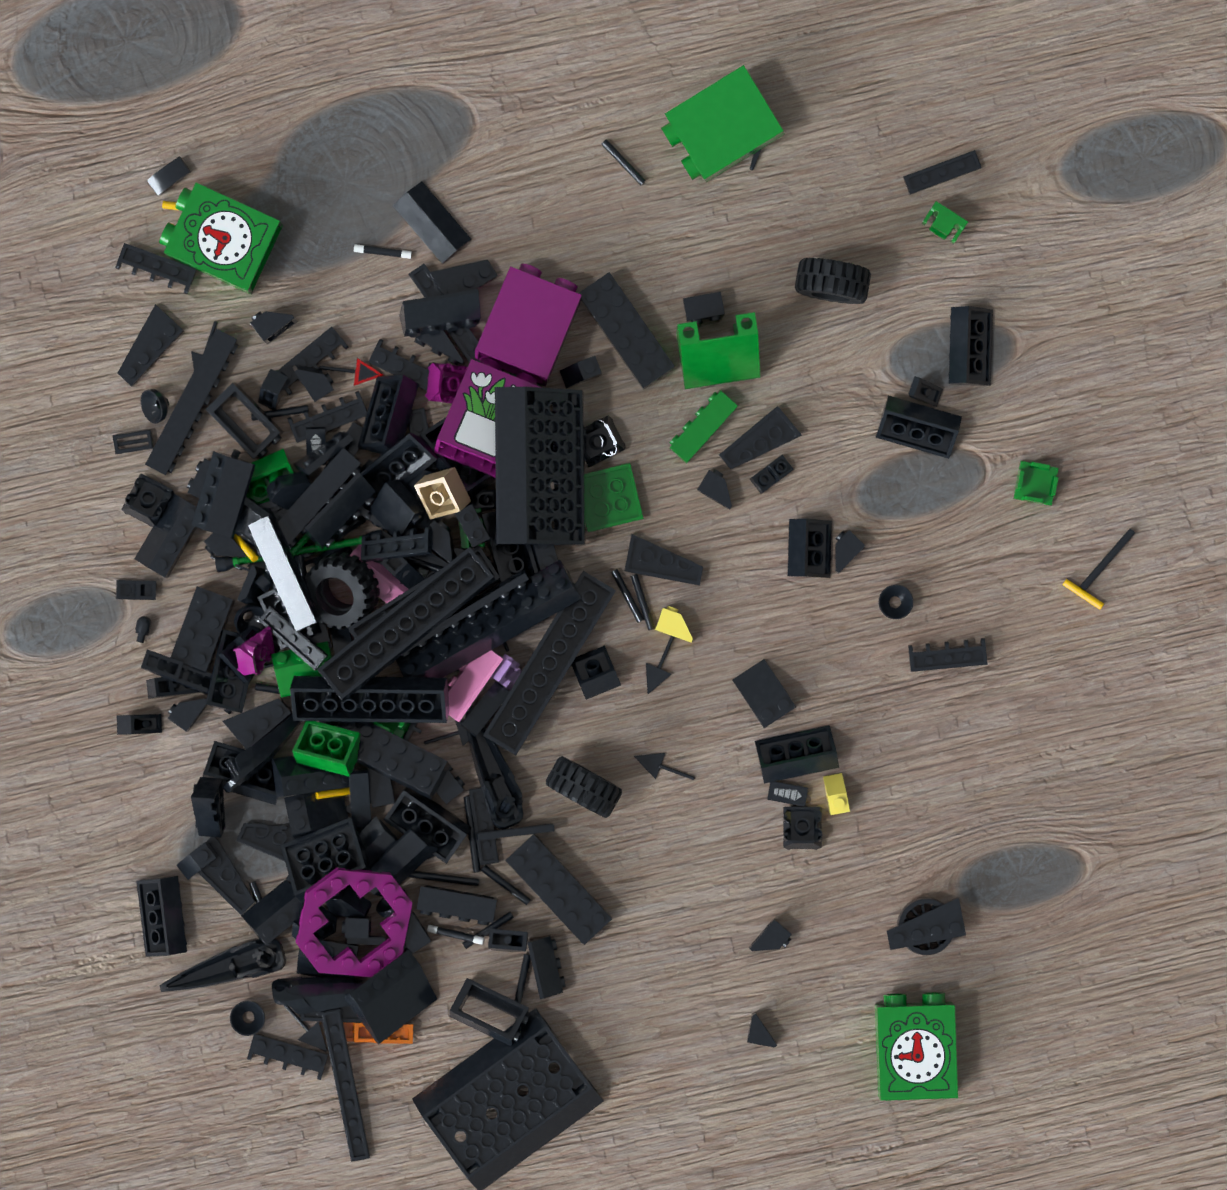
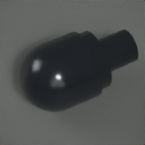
M147 616L139 617L136 622L135 633H138L136 642L144 643L145 635H149L151 631L152 621Z

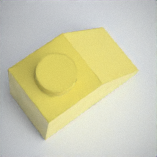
M667 606V609L663 608L655 630L692 643L693 638L682 615L678 613V609Z
M842 773L823 776L830 815L850 812Z

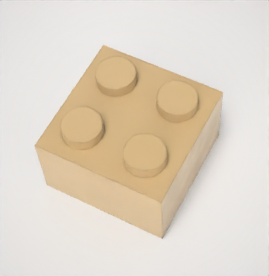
M455 467L425 475L414 485L430 519L460 512L471 502Z

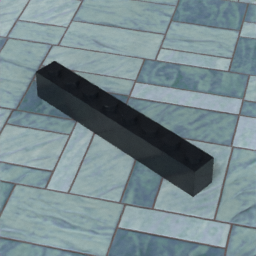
M218 329L215 330L145 465L164 475H167L168 472L172 473L176 466V463L173 461L176 456H181L185 448L182 445L185 439H190L194 431L191 428L193 423H198L203 414L200 411L203 404L208 405L212 397L209 394L212 387L217 388L221 380L218 377L221 370L226 371L230 363L227 361L230 353L234 355L239 346L236 344V338Z

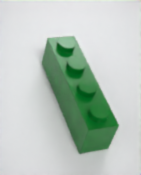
M722 391L718 394L714 392L708 399L710 403L706 408L702 406L695 413L697 418L693 422L689 420L682 428L684 432L680 437L676 434L669 442L671 444L669 449L686 464L738 407Z

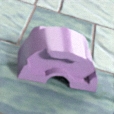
M504 654L502 662L491 677L511 690L522 670L518 668L520 666L519 663Z

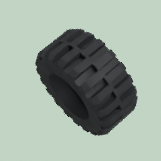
M804 258L798 265L795 289L799 294L819 300L863 304L867 300L871 273L869 269L852 263L823 258Z
M339 552L327 555L314 565L305 576L304 582L322 619L319 622L328 624L327 627L335 628L337 626L339 630L349 628L371 614L379 601L380 589L377 588L379 584L378 579L374 578V571L367 567L368 564L365 561L361 562L358 556L353 555L351 557L349 553L345 552L341 555ZM329 578H338L350 587L353 593V604L342 603L333 596L329 588Z
M563 756L557 759L546 779L548 787L604 818L611 815L622 795V789Z

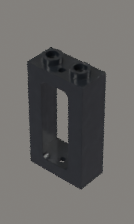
M236 382L232 383L206 408L209 414L253 459L263 458L269 452L267 448L271 444L276 445L282 439L280 435L284 431ZM233 396L237 397L269 430V436L261 444L257 445L223 410V406Z
M466 978L449 1011V1017L509 1046H512L514 1041L518 1042L522 1034L520 1029L522 1025H527L531 1016L529 1015V1007ZM468 997H474L515 1017L516 1021L511 1031L508 1033L463 1012L462 1008Z

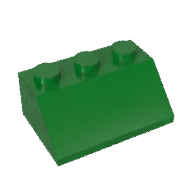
M284 449L252 462L256 466L246 497L255 500L256 504L270 501L266 491L268 485L278 476L295 473Z
M328 641L316 644L329 655L322 665L332 658ZM292 650L271 654L281 698L291 696L290 687L294 676H322L318 670H313Z
M306 721L292 752L296 763L350 777L357 761L361 734L316 721Z

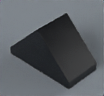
M756 1012L752 1013L747 1043L776 1047V1042Z

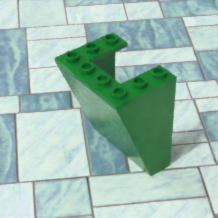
M755 312L735 315L736 323L733 324V336L700 340L697 321L677 324L676 337L685 389L761 378L759 338ZM744 318H749L747 322H741ZM686 327L693 328V330L683 331Z

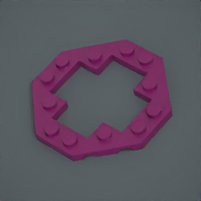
M337 867L305 891V902L301 911L300 928L296 937V944L318 973L372 977L402 955L413 903L390 872L378 873L360 869L346 870L345 868ZM349 884L360 898L377 887L395 911L380 923L390 938L360 960L357 959L349 947L332 958L314 935L315 931L329 922L318 907Z

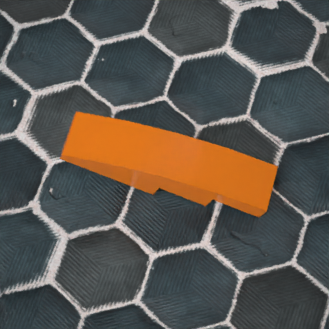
M343 1022L347 1041L377 1043L363 1023ZM413 1024L403 1025L381 1043L413 1044Z

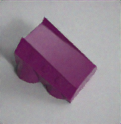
M432 363L428 367L427 393L425 394L429 401L452 404L468 367L447 363Z
M267 626L234 649L238 662L237 670L243 675H260L264 669V664L271 661V654L275 653L271 627Z

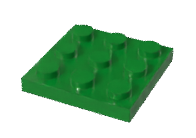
M630 463L585 474V523L588 532L644 519Z

